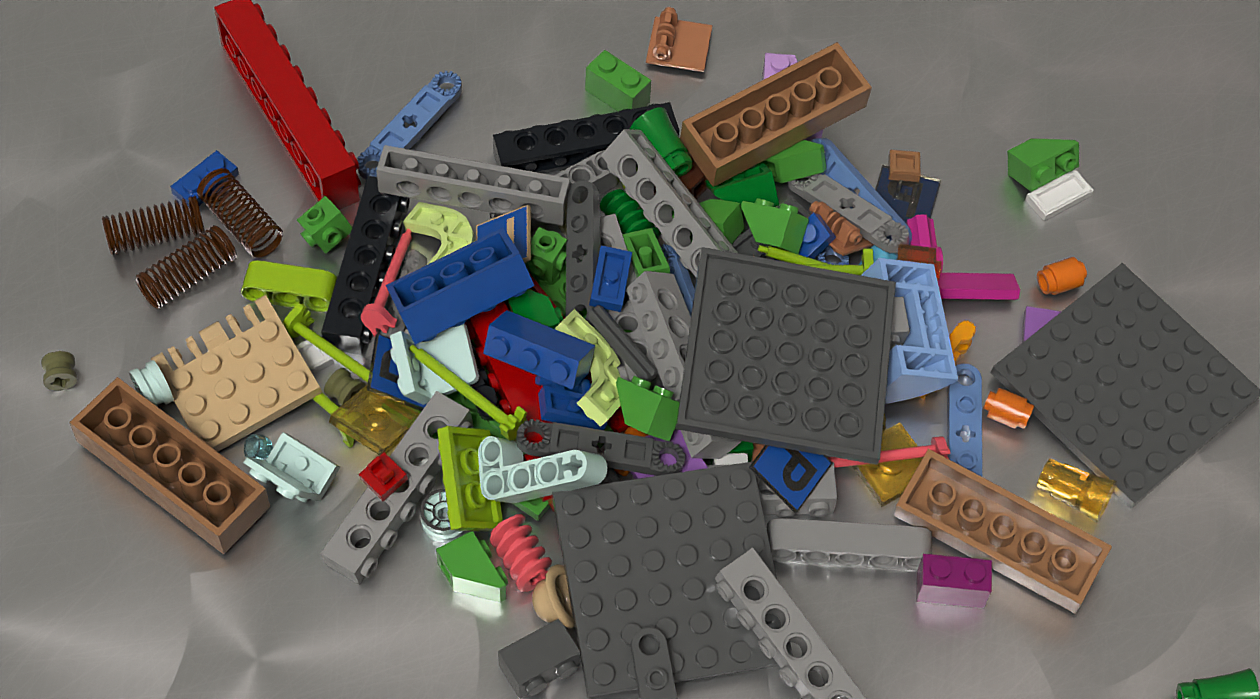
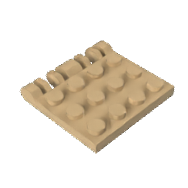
M266 294L254 301L263 315L264 321L260 322L250 304L243 307L244 314L253 324V327L242 332L239 328L240 324L232 314L225 317L235 334V337L229 340L219 321L199 331L202 340L209 350L207 353L202 354L192 336L185 339L190 352L196 357L191 362L184 364L182 355L174 346L167 350L178 369L173 371L163 352L151 358V361L154 360L163 373L172 392L174 402L190 431L217 452L323 393Z

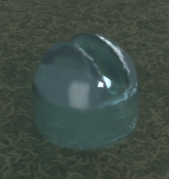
M259 434L249 435L244 444L245 457L248 456L260 460H266L273 449L271 440Z

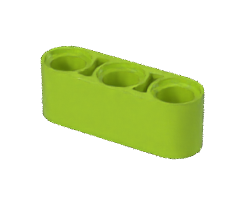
M255 260L248 264L241 294L252 302L266 294L272 305L294 308L296 303L299 302L307 310L327 312L337 276L326 270Z

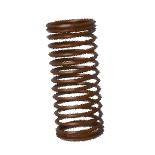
M223 168L213 170L201 180L197 189L198 197L253 258L266 256L278 247L283 237L282 229L276 225V222L268 216V213L260 207V204L252 198L229 170ZM222 173L228 174L215 180L206 191L205 197H203L204 188L212 178ZM224 178H228L227 181H225V182H223L222 184H220V185L212 192L211 196L207 197V195H208L210 189H211L217 182H219L220 180H222V179H224ZM228 189H230L227 194H225L223 197L219 199L220 196H222ZM234 193V195L228 201L224 202L230 195ZM237 199L236 202H234L231 206L227 207L232 201ZM242 202V204L236 210L232 211L237 205H239ZM250 212L244 219L240 220L245 214ZM276 229L278 230L277 237L272 243L261 250L252 251V249L268 242L275 234ZM270 230H273L265 241L253 246L255 242L262 239Z
M189 196L188 198L190 212L184 198L181 199L183 214L178 200L175 199L177 219L173 206L168 201L170 221L166 208L161 203L163 223L158 207L154 204L156 225L151 209L147 206L150 230L144 211L140 207L139 212L143 232L136 210L133 209L132 214L136 234L129 212L126 211L125 216L129 236L122 214L119 212L118 218L122 238L115 216L111 215L114 234L109 217L107 215L103 216L102 222L111 255H119L120 245L126 253L127 243L130 250L133 251L134 241L137 248L141 249V239L147 248V234L152 246H155L154 232L158 243L162 244L161 230L165 241L168 243V228L173 241H176L175 226L179 238L182 240L183 230L181 221L188 238H190L189 223L194 236H197V229L199 235L205 234L196 196Z
M213 225V227H210V230L205 231V234H200L199 238L194 237L193 242L188 241L187 245H182L181 249H176L175 253H170L169 257L164 256L163 261L158 260L157 265L152 264L151 268H146L145 272H140L136 275V283L147 301L154 308L160 309V307H163V304L167 305V298L173 301V294L179 297V291L185 293V287L191 289V283L197 285V279L203 282V276L209 278V272L214 274L215 268L220 270L221 265H227V261L232 262L236 260L237 252L226 233L218 226ZM202 236L205 237L207 244L202 240ZM196 240L199 241L201 248L196 244ZM210 242H211L212 245L216 248V250L219 252L220 256H221L222 259H223V262L221 261V259L217 256V254H216L215 251L213 250V248H212ZM190 244L194 246L195 251L190 248ZM205 247H206V248L208 249V251L211 253V255H212L213 258L215 259L217 265H216V264L213 262V260L210 258V256L208 255V253H207ZM184 248H187L189 255L184 251ZM178 251L182 253L183 259L178 255ZM199 251H200V252L203 254V256L206 258V260L208 261V263H209L211 269H210V268L208 267V265L205 263V261L203 260V258H202V256L200 255ZM172 255L176 257L178 264L172 259ZM194 256L198 259V261L204 268L205 272L200 268ZM166 259L170 261L172 268L166 263ZM188 260H189V261L192 263V265L195 267V269L197 270L199 276L195 273V271L193 270V268H192L191 265L189 264ZM160 263L164 265L166 272L160 267ZM183 265L187 268V270H188L189 273L191 274L193 280H192L191 277L188 275V273H187L186 270L184 269ZM154 267L158 268L161 277L154 271ZM177 269L181 272L186 282L182 279ZM148 271L152 272L154 279L148 275ZM172 274L175 276V278H176L177 281L179 282L180 286L177 284V282H176L175 279L173 278ZM166 278H167V279L169 280V282L172 284V286H173V288L175 289V291H174V290L172 289V287L169 285V283H168V281L166 280ZM160 282H161V283L163 284V286L166 288L167 292L164 290V288L162 287V285L160 284Z

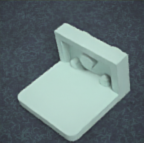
M466 324L450 327L438 333L434 339L426 342L422 341L416 345L411 336L403 331L390 335L393 347L391 348V357L397 365L399 374L397 383L403 396L424 405L429 402L436 391L445 396L457 391L414 357L415 354L409 350L411 345L425 350L468 385L478 381L479 374Z
M282 432L266 461L247 456L243 462L251 468L249 474L265 483L270 481L278 485L276 491L291 500L296 498L305 503L308 499L321 501L340 469V466L284 432Z

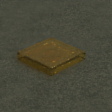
M367 384L330 415L329 423L380 456L383 452L387 454L402 440L420 412L397 397L371 388V385Z
M901 423L882 432L881 451L918 447ZM923 458L852 467L879 505L883 507L902 496Z

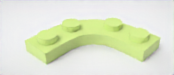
M418 202L403 220L406 230L410 229L414 233L432 236L441 240L438 252L428 264L476 241L467 218L460 212L448 207Z
M574 309L555 330L595 345L590 367L592 384L577 404L583 409L587 417L594 420L601 427L621 406L616 381L620 377L617 367L621 363L608 342Z

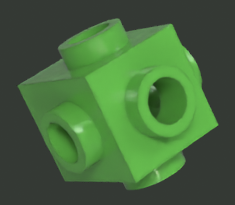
M326 196L297 219L304 229L300 233L301 236L312 248L318 245L325 254L347 237L352 230V226L344 215Z
M538 227L533 237H531V260L524 262L528 272L553 284L559 272L563 271L566 267L567 239L555 231H547Z

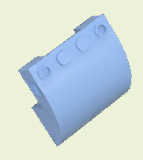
M878 258L860 276L896 282L894 297L904 298L910 330L904 344L895 345L889 352L885 404L923 396L955 383L958 380L934 264Z

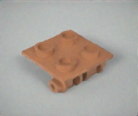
M665 8L661 12L660 17H655L646 63L704 72L713 25L678 20V15L674 8Z
M815 201L811 204L810 212L820 214L836 236L829 244L836 253L845 256L874 245L863 238L858 227L854 226L846 218L840 217L838 212H833L834 210L826 203Z

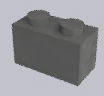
M557 619L499 650L498 662L501 670L520 699L528 694L529 696H534L542 692L549 682L558 677L565 679L574 674L578 666H580L581 652L564 625Z

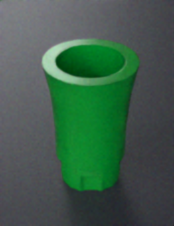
M665 108L651 109L633 122L630 130H641L678 178L691 170L693 161L688 154L687 148L675 131Z
M1248 668L1231 674L1178 683L1176 699H1260V693L1255 674L1252 669Z

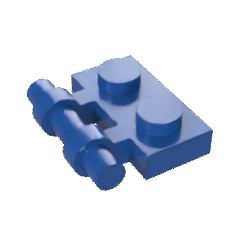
M536 375L535 384L543 386L538 393L541 420L599 430L605 429L607 421L600 427L594 420L587 417L583 409L577 404L592 384L588 379L584 378L572 390Z

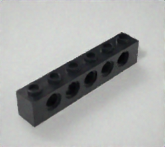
M670 102L651 104L641 108L623 109L619 112L603 115L595 114L581 119L564 120L559 123L543 126L535 125L531 128L493 134V153L498 166L545 174L565 170L599 151L606 150L624 129H630L638 117L654 108H665L678 136L680 130Z
M374 176L367 177L321 330L322 337L341 351L362 355L365 343L369 344L372 338V332L361 321V314L366 305L374 304L387 272V264H390L395 253L394 240L395 238L399 239L402 233L403 221L400 220L402 213L408 212L410 198L380 193L377 177ZM353 315L357 316V317H355V318H347V317L353 316Z

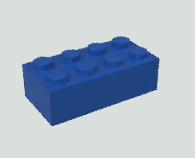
M504 228L386 285L415 345L422 341H430L438 333L450 327L460 326L468 318L481 312H488L494 309L497 304L511 297L521 296L527 289L535 286L521 254Z

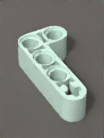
M494 436L485 438L478 448L481 493L488 500L505 503L523 502L552 495V492L571 491L597 485L604 480L607 474V463L603 456L586 451L570 450L524 461L523 452L518 448L516 441H509Z

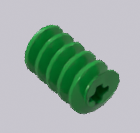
M622 189L613 190L602 198L600 210L605 216L616 215L622 234L652 228L657 240L661 236L659 229L655 227V224L646 219L641 206L626 191L624 192Z

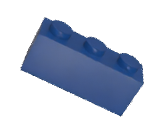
M506 310L489 325L483 354L573 390L589 374L595 345Z

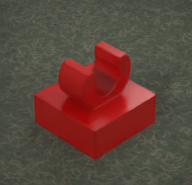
M385 452L373 459L358 474L360 479L382 501L387 499L408 480L407 474Z

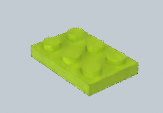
M453 426L437 429L438 448L443 470V484L445 486L448 506L447 515L451 530L491 532L503 521L500 501L488 500L481 493L478 448L485 438L491 436L490 430Z

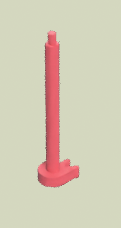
M407 229L399 240L374 304L366 305L362 311L361 321L372 332L373 336H377L379 330L387 333L389 327L394 328L397 323V319L384 308L390 294L386 285L395 281L412 240V231L410 229Z
M943 436L933 437L931 445L881 451L878 463L923 458L928 448L949 459L947 454H950V449ZM825 457L830 463H834V468L870 464L836 457Z

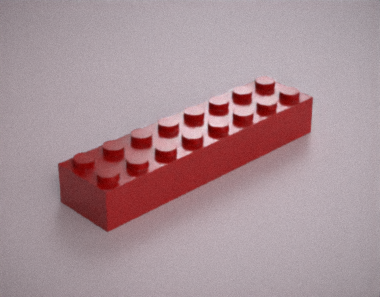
M230 0L215 6L214 10L223 49L317 201L319 202L326 196L339 210L359 202L358 188L362 187L356 173V170L359 169V164L354 153L346 151L345 142L340 131L332 129L331 119L326 109H320L317 105L318 100L312 87L306 88L300 68L297 65L292 66L286 46L284 44L279 45L273 26L271 24L266 25L260 5L258 3L253 4L251 0Z

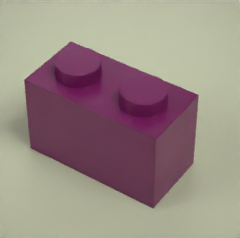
M923 553L917 570L916 602L985 608L992 592V560Z

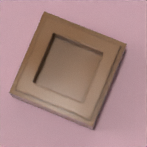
M890 150L888 156L889 180L919 182L921 176L920 152Z

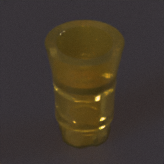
M1049 459L1040 474L1036 487L1050 493L1051 497L1066 503L1098 523L1109 504L1117 481L1096 476L1069 464H1061Z

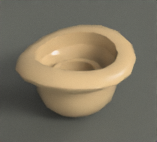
M557 564L550 567L546 573V579L537 583L532 594L533 607L538 617L543 621L551 623L559 619L565 627L572 629L575 625L565 569L563 565Z

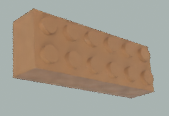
M836 42L682 122L680 139L687 148L688 153L714 187L865 108L872 87L839 43Z
M118 377L69 422L76 441L223 555L270 508L265 487Z
M929 448L896 504L894 515L914 527L929 529L932 532V537L973 559L992 560L993 570L1074 614L1077 613L1112 548L1111 545Z

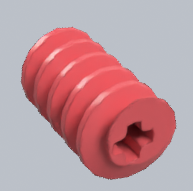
M516 514L501 521L491 531L490 543L496 548L497 555L503 559V565L509 570L510 577L516 581L518 590L529 592L534 590L537 583L546 579L547 569L552 564V560L549 557L542 558L545 554V548L542 546L535 547L539 542L538 537L535 535L529 536L532 532V527L530 525H523L526 521V517L523 514Z

